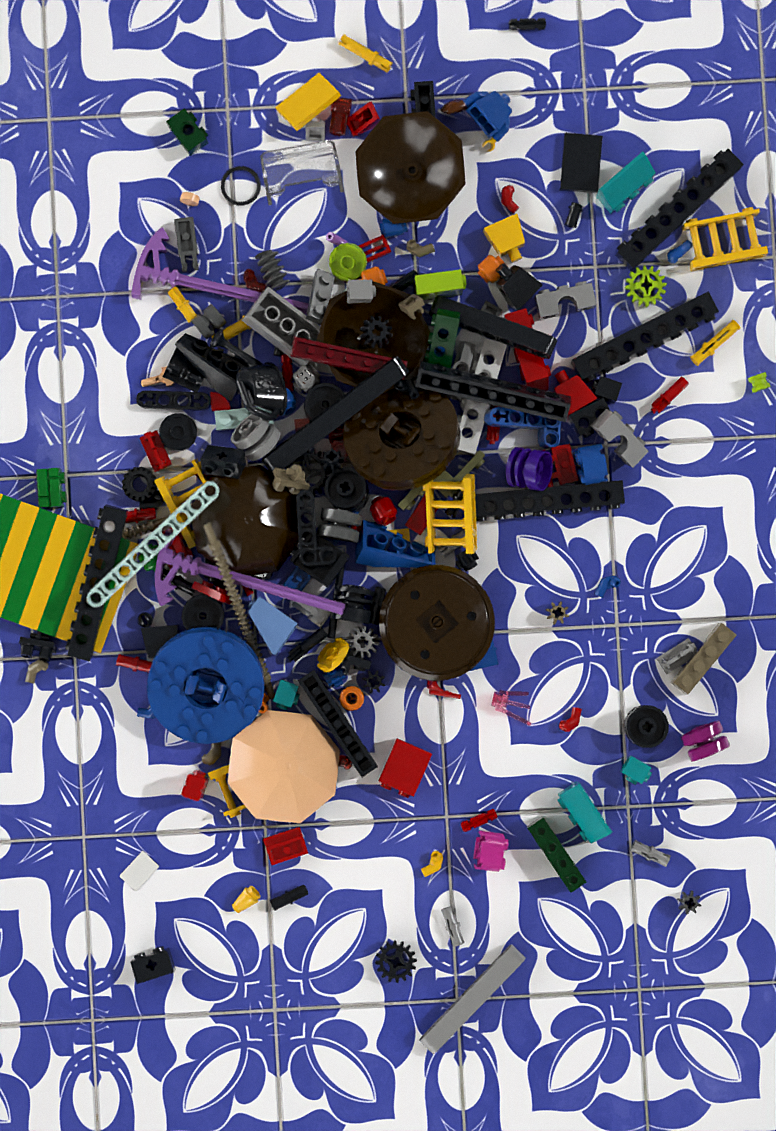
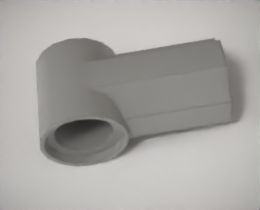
M293 601L291 604L320 628L331 615L330 611Z

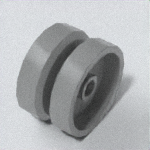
M251 414L235 428L231 436V442L238 449L245 451V456L248 460L256 461L273 449L280 438V431L273 424L269 423L268 420Z

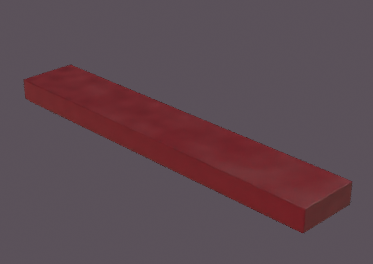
M295 336L290 357L368 374L374 373L392 359L386 356ZM401 360L407 367V361Z

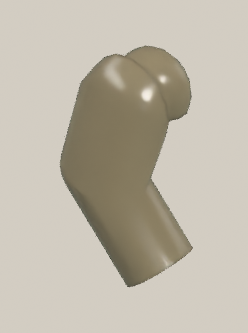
M38 659L30 664L25 682L34 684L36 674L41 670L46 671L48 669V662Z
M221 742L211 744L212 749L202 756L204 764L212 765L220 758Z

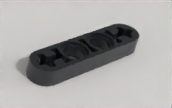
M141 391L136 397L137 404L144 409L203 411L211 405L209 395L203 392ZM144 395H147L148 398L154 399L153 395H156V405H153V401H147L146 405H144L140 398H144ZM162 395L169 397L170 401L167 405L163 406L159 403V398ZM187 396L189 399L188 404L180 406L178 404L179 397ZM191 396H194V400H200L202 396H204L205 400H208L207 403H204V406L194 402V407H191Z

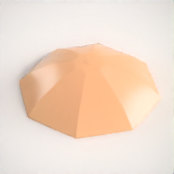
M267 710L233 737L228 784L256 819L301 823L335 795L340 750L312 715Z

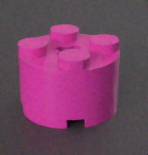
M480 830L478 833L481 837L476 838L474 859H477V864H474V868L493 872L504 870L506 859L503 857L504 851L508 849V839H505L503 833Z

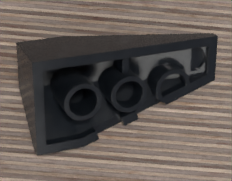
M187 333L175 343L177 348L218 393L232 401L239 393L236 386V374L241 367H249V365L237 355L233 357L226 354L224 349L220 347L218 349L211 348L207 342Z

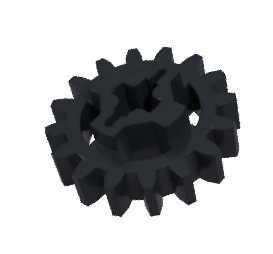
M394 940L392 945L387 941L386 948L380 947L382 953H376V956L380 958V960L375 961V964L380 965L377 968V972L383 971L381 977L388 976V982H391L392 978H395L396 983L399 982V978L406 981V975L412 976L410 970H416V966L413 963L417 962V958H412L415 951H409L411 945L409 944L405 947L404 941L397 944V941ZM391 949H396L392 954L387 953ZM403 951L408 955L409 961L403 958ZM399 957V961L402 963H397L396 966L393 965L391 959ZM383 961L388 963L390 967L389 971H387L384 967ZM406 969L404 972L396 974L398 970Z

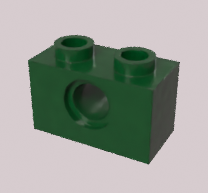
M184 108L167 120L166 123L189 156H191L208 144L206 138L208 134L202 126L199 128L196 125L197 119L191 111L188 113ZM186 128L194 129L190 135L184 134V130Z

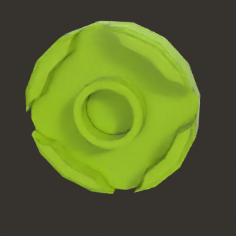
M340 244L330 254L329 267L333 275L340 280L347 282L349 280H356L361 276L362 271L366 270V254L356 244Z

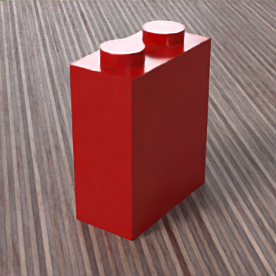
M397 738L378 780L381 782L380 786L391 790L393 787L399 790L398 794L409 798L410 795L414 797L432 753Z

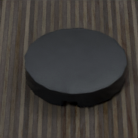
M174 413L162 421L159 428V437L166 448L172 451H184L194 444L197 437V427L195 422L185 414Z

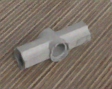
M460 341L453 369L462 366L466 369V372H469L476 347L475 344ZM446 394L450 399L462 400V397Z

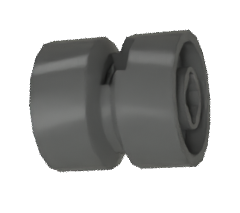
M212 304L203 310V315L198 314L191 320L206 340L215 333L214 329H220L227 323Z

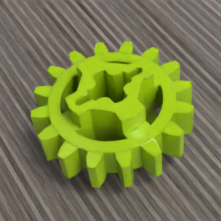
M643 265L642 270L636 267V273L630 272L629 276L631 278H627L625 281L629 284L625 286V290L630 291L626 296L633 297L632 303L638 301L639 307L644 303L647 308L650 302L653 306L656 305V299L658 301L662 300L660 294L664 295L666 293L662 289L667 286V283H662L665 276L658 275L660 270L654 272L653 266L649 270H647L646 265ZM641 275V280L634 283L635 278ZM649 275L654 277L656 281L652 280ZM644 281L647 286H650L647 290V293L645 287H641L644 284ZM658 290L656 295L650 298L651 292ZM635 292H638L640 295H642V298L639 297Z

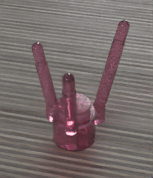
M494 691L491 706L496 707L495 711L502 712L528 726L531 725V722L504 709L507 707V704L530 709L529 705L508 700L509 697L505 696H527L529 692Z

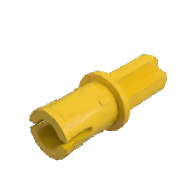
M177 287L170 289L168 294L176 304V309L181 311L188 323H191V320L197 315L189 305L190 301L184 298Z

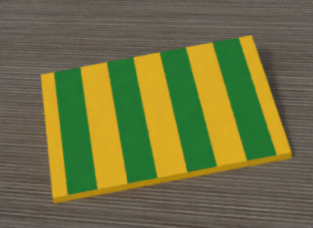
M0 494V618L64 641L71 639L73 632L70 631L72 620L76 621L77 613H74L77 601H81L82 595L79 594L81 583L86 581L87 576H84L86 564H90L91 557H88L90 546L95 544L96 539L93 538L95 528ZM122 538L115 566L139 544ZM102 540L100 546L102 549L108 550L110 543L107 540ZM137 553L133 555L134 560L136 559ZM103 559L96 560L98 568H105L106 563ZM121 566L119 572L122 575H128L130 569L127 566ZM97 577L92 578L91 584L95 586L100 579ZM112 579L109 589H112L116 586L115 581ZM127 582L106 600L94 648L95 652H102ZM91 596L92 601L96 602V599ZM89 615L82 616L84 624H91L92 619ZM78 634L77 639L79 642H87L85 634Z

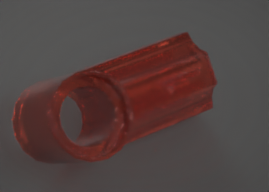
M339 97L331 104L332 116L329 134L345 136L352 99Z

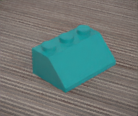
M641 152L599 189L596 198L610 214L614 211L619 212L625 206V201L629 198L633 200L640 193L639 189L643 186L647 188L653 183V177L656 172L646 154Z
M576 781L558 793L560 797L557 800L563 810L565 808L568 809L570 812L568 818L574 826L578 824L581 829L579 834L584 842L588 840L592 844L612 833L580 783Z

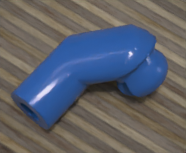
M686 240L680 246L670 250L667 253L668 261L672 264L676 263L679 258L693 247L692 242Z

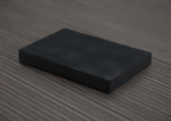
M577 133L564 134L560 190L598 193L603 136Z

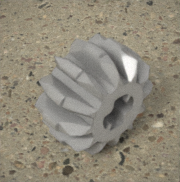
M363 626L360 633L359 628L356 627L357 635L353 632L349 633L350 636L354 637V640L347 639L348 643L354 644L349 646V650L356 648L353 652L354 656L357 655L358 651H361L360 658L364 657L363 652L365 651L367 656L371 657L368 650L377 651L372 647V644L379 645V642H373L372 639L377 638L378 635L370 636L373 632L372 628L368 633H365L366 626ZM360 637H365V640L369 641L368 645L365 644V648H361V644L357 643L358 639L361 640Z

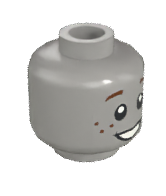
M311 364L309 366L302 365L292 375L295 381L292 385L299 392L303 390L308 393L311 388L320 383L319 377L321 375Z

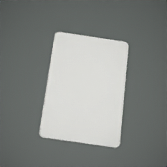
M142 851L120 874V877L134 891H137L159 868V865Z

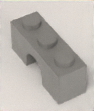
M586 281L576 283L574 287L568 288V285L557 287L556 291L550 292L549 289L539 291L535 295L539 320L557 317L559 315L558 303L564 299L571 300L574 303L576 312L595 308L597 304L592 283L587 284Z
M606 409L590 426L602 439L608 442L620 435V444L614 452L626 465L633 468L649 452L644 447L646 443L640 437H635L633 428L621 421L623 418L617 411L614 410L612 412Z

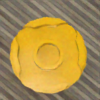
M342 637L335 638L333 643H327L318 655L317 660L319 663H317V667L323 672L334 670L345 659L349 650V643Z

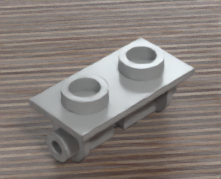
M688 638L656 659L667 675L691 660L697 653V648Z

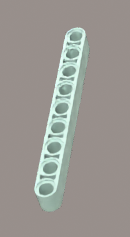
M207 481L88 592L87 602L89 605L99 607L218 496V485L215 482ZM208 485H212L216 489V492L211 496L204 492ZM193 499H199L202 504L200 508L193 509L190 502ZM179 512H184L187 515V520L179 522L176 519V515ZM167 525L173 529V533L168 536L162 533V528ZM150 539H156L159 546L151 549L147 543ZM140 552L144 555V560L136 562L133 555ZM127 566L130 569V573L122 575L119 572V568ZM112 579L115 581L116 586L109 589L105 586V581ZM92 593H99L102 599L99 602L92 601Z

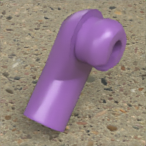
M332 232L326 235V240L336 246L349 243Z

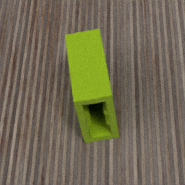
M461 269L415 275L416 295L423 300L435 299L437 295L443 297L459 296L463 294V290L467 286L465 274L462 275Z

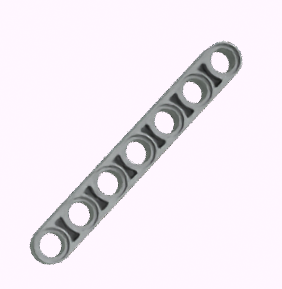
M512 944L509 945L422 1035L419 1041L432 1054H435L523 963L526 957Z

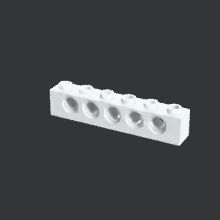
M485 338L484 343H479L477 353L480 354L478 361H474L472 371L478 375L485 374L488 377L497 379L507 345ZM491 356L494 359V363L487 365L484 363L483 358ZM463 398L461 408H464L462 416L458 415L461 431L458 452L475 456L485 422L484 414L488 411L490 404ZM470 410L477 412L478 417L475 420L468 418L467 413ZM468 428L472 431L473 435L470 438H465L462 435V430Z

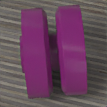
M720 720L700 725L680 736L684 746L697 744L687 752L691 762L709 757L730 746L726 736L714 738V736L723 731Z

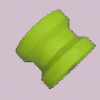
M766 372L748 378L749 383L752 384V393L771 387L770 383L766 380Z

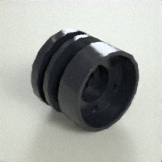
M349 584L335 586L334 591L343 593L342 596L333 595V598L344 603L345 609L342 615L331 612L330 618L370 624L371 611L363 607L364 605L373 604V601L366 600L365 596H374V591L362 586Z

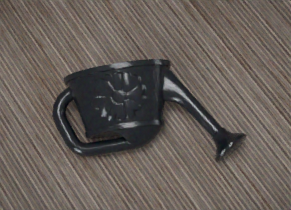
M218 330L211 340L210 347H224L249 365V367H241L236 374V386L245 408L251 414L268 421L275 420L278 416L283 415L287 407V391L283 376L278 367L272 362L263 364L228 342L224 337L223 330ZM255 406L260 407V408H262V409H265V410H267V411H270V412H272V413L265 412V411H263V410H261V409H259V408H256Z

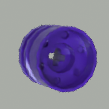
M515 447L509 454L506 464L508 484L512 487H527L531 490L544 491L552 476L553 461L551 454L544 450L532 451L530 448Z

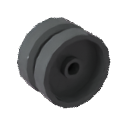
M322 508L320 518L331 523V525H318V536L358 543L359 532L349 528V526H361L362 515L342 509Z

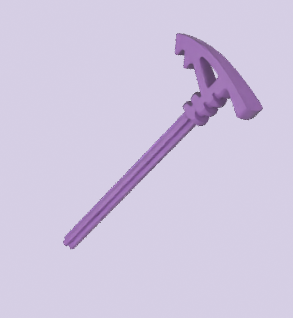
M163 227L150 238L141 253L131 292L132 298L142 300L141 281L148 282L150 279H153L154 284L161 281L163 286L170 283L171 288L180 285L254 303L261 295V292L182 275L177 269L170 272L169 267H165L161 270L159 253L167 252L162 241H169V237ZM151 252L153 253L154 268L145 266ZM284 298L303 314H307L309 303Z
M168 528L164 535H171L173 529ZM175 537L159 551L157 557L155 588L160 606L174 599L168 596V593L177 588L176 585L171 584V581L180 568H182L183 573L191 571L193 576L203 574L220 580L223 577L219 574L221 571L218 570L217 566L203 563L200 557L193 560L192 555L185 557L182 552L176 555L175 550L169 549ZM164 565H172L173 567L165 579H163ZM234 571L230 572L233 575L231 579H234V584L340 615L343 614L345 609L344 603Z

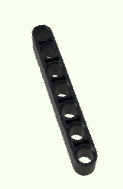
M436 296L429 311L431 317L433 314L437 315L438 308L461 312L459 328L545 359H550L557 343V339L551 335L443 296Z

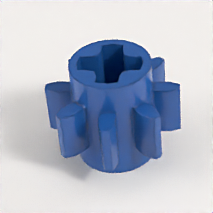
M340 665L334 670L323 674L329 687L332 685L335 688L344 684L342 680L346 678Z

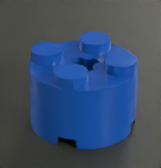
M601 443L578 447V450L574 451L575 461L580 465V469H577V474L581 484L589 485L608 481L606 477L608 471L605 454H601V450H599L603 449Z

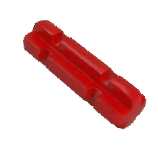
M284 354L281 356V363L283 364L282 376L286 388L292 392L294 391V386L292 385V359Z
M494 809L488 810L485 814L482 813L470 818L469 821L461 822V827L464 832L470 831L473 827L477 828L488 823L489 820L497 819V813Z

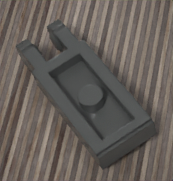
M194 218L174 219L182 271L187 272L188 267L185 257L189 256L193 258L194 271L199 270Z

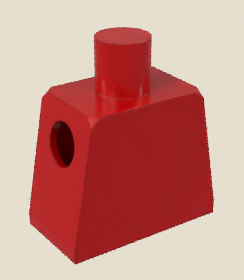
M565 370L554 375L560 385L555 387L553 392L571 396L568 416L596 401L597 397L578 375L569 379Z

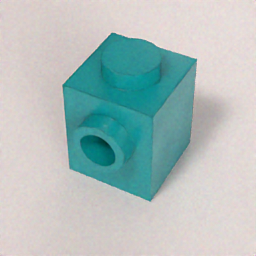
M281 679L273 702L277 703L276 707L287 710V707L292 708L293 704L297 705L300 694L297 693L299 685Z
M629 755L620 772L627 776V781L636 785L637 782L642 784L649 780L652 774L650 772L652 767Z

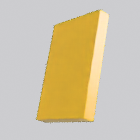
M317 73L275 108L298 131L341 97V94L321 73Z

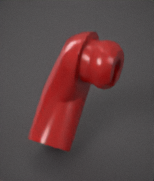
M507 185L501 191V203L514 214L520 207L512 200L513 192H515L514 187Z
M572 707L571 718L566 721H560V730L570 732L576 728L580 722L582 709Z

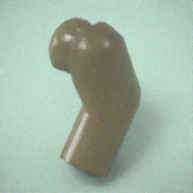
M413 239L407 242L406 248L408 252L417 257L435 252L432 243L421 246Z

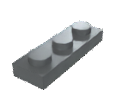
M321 269L315 271L306 319L320 325L322 324L325 311L331 299L335 275Z

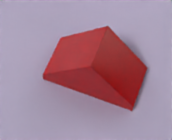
M370 101L345 120L354 137L373 129L380 121V118L372 101Z

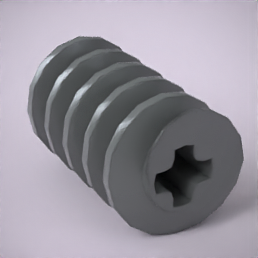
M267 250L257 254L255 259H260L257 264L260 267L263 266L260 272L265 274L263 279L267 281L266 287H270L273 291H278L284 288L290 280H283L287 273L280 272L284 268V265L278 266V263L282 261L281 258L275 259L279 252Z

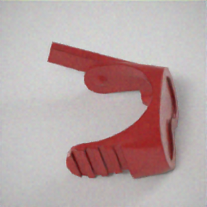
M427 680L429 694L461 699V694L442 690L438 686L437 681Z

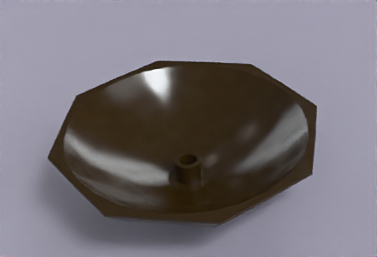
M428 111L383 116L355 151L359 196L393 224L438 219L466 185L462 139Z
M372 281V285L376 287V296L373 297L370 303H347V291L331 298L322 320L317 342L390 358L398 356L401 360L407 361L409 372L405 375L404 379L411 380L417 377L420 362L424 360L428 347L430 330L422 314L417 310L414 312L416 319L410 318L407 313L401 311L398 304L411 296V294ZM371 316L375 320H377L378 316H381V322H384L386 319L388 320L386 327L392 326V330L389 332L393 336L388 339L389 343L387 345L383 344L381 349L378 348L377 344L372 349L370 342L368 345L364 344L367 340L366 338H360V335L363 334L360 328L364 326L363 322L365 320L370 322ZM374 329L372 333L374 335L376 333V336H378L380 334V331H376V329ZM329 365L337 381L353 387L371 375ZM392 385V386H391L390 388H388L386 391L395 388L394 385Z
M262 465L245 467L239 479L213 475L210 481L218 485L219 494L192 520L197 552L217 566V561L214 560L213 551L209 548L210 542L203 526L211 523L215 536L221 543L220 549H223L222 554H225L224 559H227L226 564H229L228 569L248 576L278 571L299 543L297 494L289 492L287 486H285L282 492L276 491L272 485L275 476ZM208 485L204 492L211 496L216 492L214 486ZM196 499L191 507L198 509L202 503L199 499Z

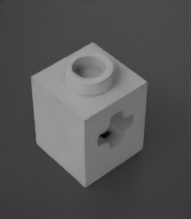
M349 280L346 284L347 303H370L373 297L376 296V287L372 285V280Z

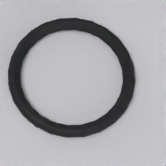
M233 167L222 177V194L228 202L234 205H248L259 195L261 189L260 179L256 172L249 167ZM234 171H248L256 179V192L247 201H234L225 191L226 178Z

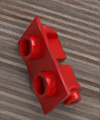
M157 430L149 431L140 437L154 472L172 465Z

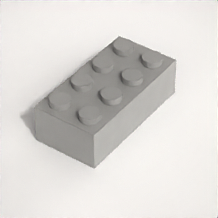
M267 287L242 319L245 324L289 357L294 336L316 341L320 330L318 324L306 319L305 314L270 287ZM290 357L300 366L306 365L309 362L308 360Z

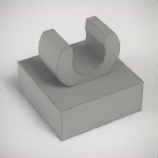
M322 119L319 122L311 120L306 124V140L325 141V122Z

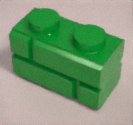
M60 468L36 469L38 507L42 509L64 507V503L67 502L66 491H63L62 485L66 483L65 472H62Z

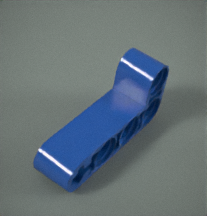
M504 407L489 409L484 414V421L488 426L538 430V445L543 449L556 447L560 442L561 421L552 419V424L549 425L546 417ZM493 414L494 416H502V418L496 420V418L493 417ZM511 414H514L516 417L515 423L511 421ZM529 415L534 418L533 424L529 422ZM547 435L551 438V444H548L546 441Z

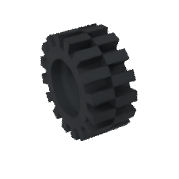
M133 467L123 476L122 488L125 494L134 501H148L157 491V486L154 482L157 478L147 468ZM137 477L146 479L147 487L144 491L138 492L134 490L133 481Z

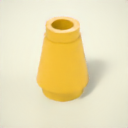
M253 886L245 887L232 904L233 909L240 913L256 904L261 897L260 893Z

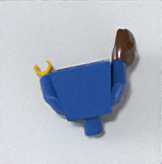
M487 91L474 92L464 100H451L440 109L441 112L447 114L466 110L488 138L492 136L491 140H486L482 143V147L488 142L491 144V148L487 152L493 151L495 142H499L509 131V116L512 113V109L508 105L511 101L510 97L507 94L500 96L497 91L492 93Z

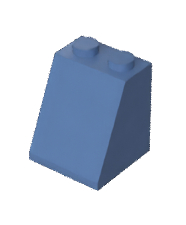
M260 596L258 599L253 598L248 605V608H250L248 613L271 653L278 655L299 624Z

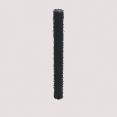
M345 566L337 575L335 586L343 584ZM334 591L333 595L341 596V592ZM330 618L327 638L335 639L338 619Z

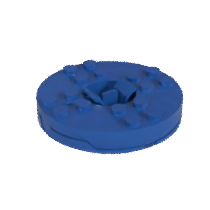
M212 627L189 629L169 639L155 655L147 680L149 704L158 721L175 736L200 744L223 742L235 737L256 718L264 696V673L253 649L237 635Z

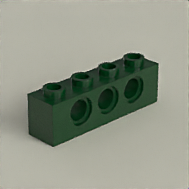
M438 308L437 315L433 314L431 326H434V332L429 333L428 344H431L430 351L426 350L425 362L451 368L461 312ZM439 329H447L448 333L441 334ZM441 346L445 351L438 352L435 348Z
M543 816L526 826L570 893L587 883Z

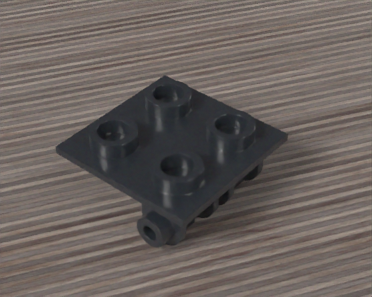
M176 347L163 377L198 393L204 377Z

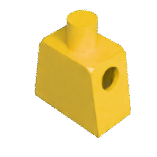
M517 213L484 228V235L500 257L508 254L512 263L522 259L519 249L524 247L525 240Z

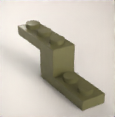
M479 450L454 478L447 471H444L433 482H461L466 474H470L474 468L478 470L483 465L485 454ZM422 486L413 488L398 504V507L403 512L405 509L410 510L416 504L415 498L418 495L423 496L426 493L423 491ZM436 489L445 499L448 496L452 498V495L458 491V489Z

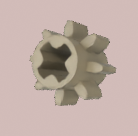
M561 601L558 603V606H555L552 602V608L546 609L547 612H550V616L546 619L552 618L553 625L556 624L557 620L563 624V618L569 617L568 614H565V610L568 607L563 608ZM560 608L562 616L555 618V614L552 612Z

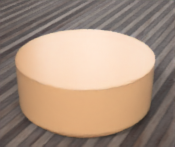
M190 192L181 193L180 202L189 206H198L200 200L198 195Z

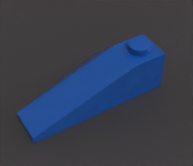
M366 520L362 521L358 543L355 548V563L371 567L402 568L436 565L435 551L428 553L426 546L416 541L409 542L402 538V534L398 532L394 534L386 530L387 527L382 524Z

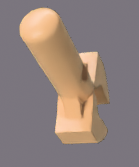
M166 366L161 368L162 372L160 375L141 380V385L146 387L163 382L166 384V387H170L175 382L163 377Z

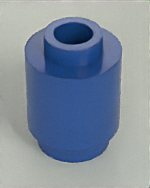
M385 218L379 224L381 235L385 234V238L403 235V232H408L406 223L393 224Z

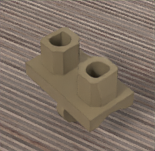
M294 464L290 469L287 468L286 470L280 468L273 470L275 479L272 485L276 491L282 492L285 486H287L289 492L298 495L301 489L308 490L310 487L305 480V472L302 471L301 466L298 464Z

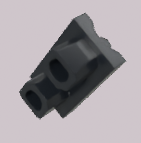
M39 631L37 634L31 633L30 638L20 637L19 640L21 656L23 658H32L33 651L37 650L40 651L39 660L49 662L52 653H56L57 647H55L54 642H49L50 636L44 635V633Z

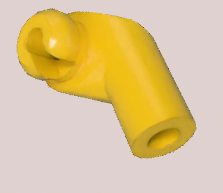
M433 851L430 864L421 868L424 877L441 869L443 855L439 851Z

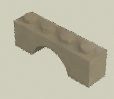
M718 623L708 635L701 648L681 668L670 683L685 695H688L737 635L723 623Z

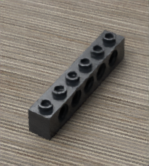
M313 670L299 679L298 682L360 776L364 777L376 769L378 765L316 671Z

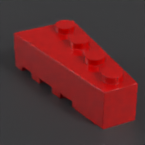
M526 308L504 314V319L533 329L534 320L532 314H528ZM513 348L516 362L520 363L521 379L525 381L526 386L548 391L551 371L549 365L544 364L543 359L545 358Z

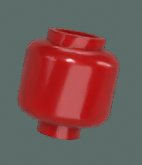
M378 496L371 501L372 505L369 508V513L377 524L389 525L396 519L397 508L390 498Z

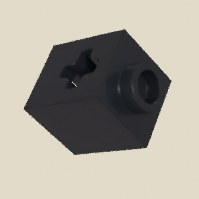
M600 376L598 380H594L591 390L594 391L597 398H604L605 401L615 404L622 383Z

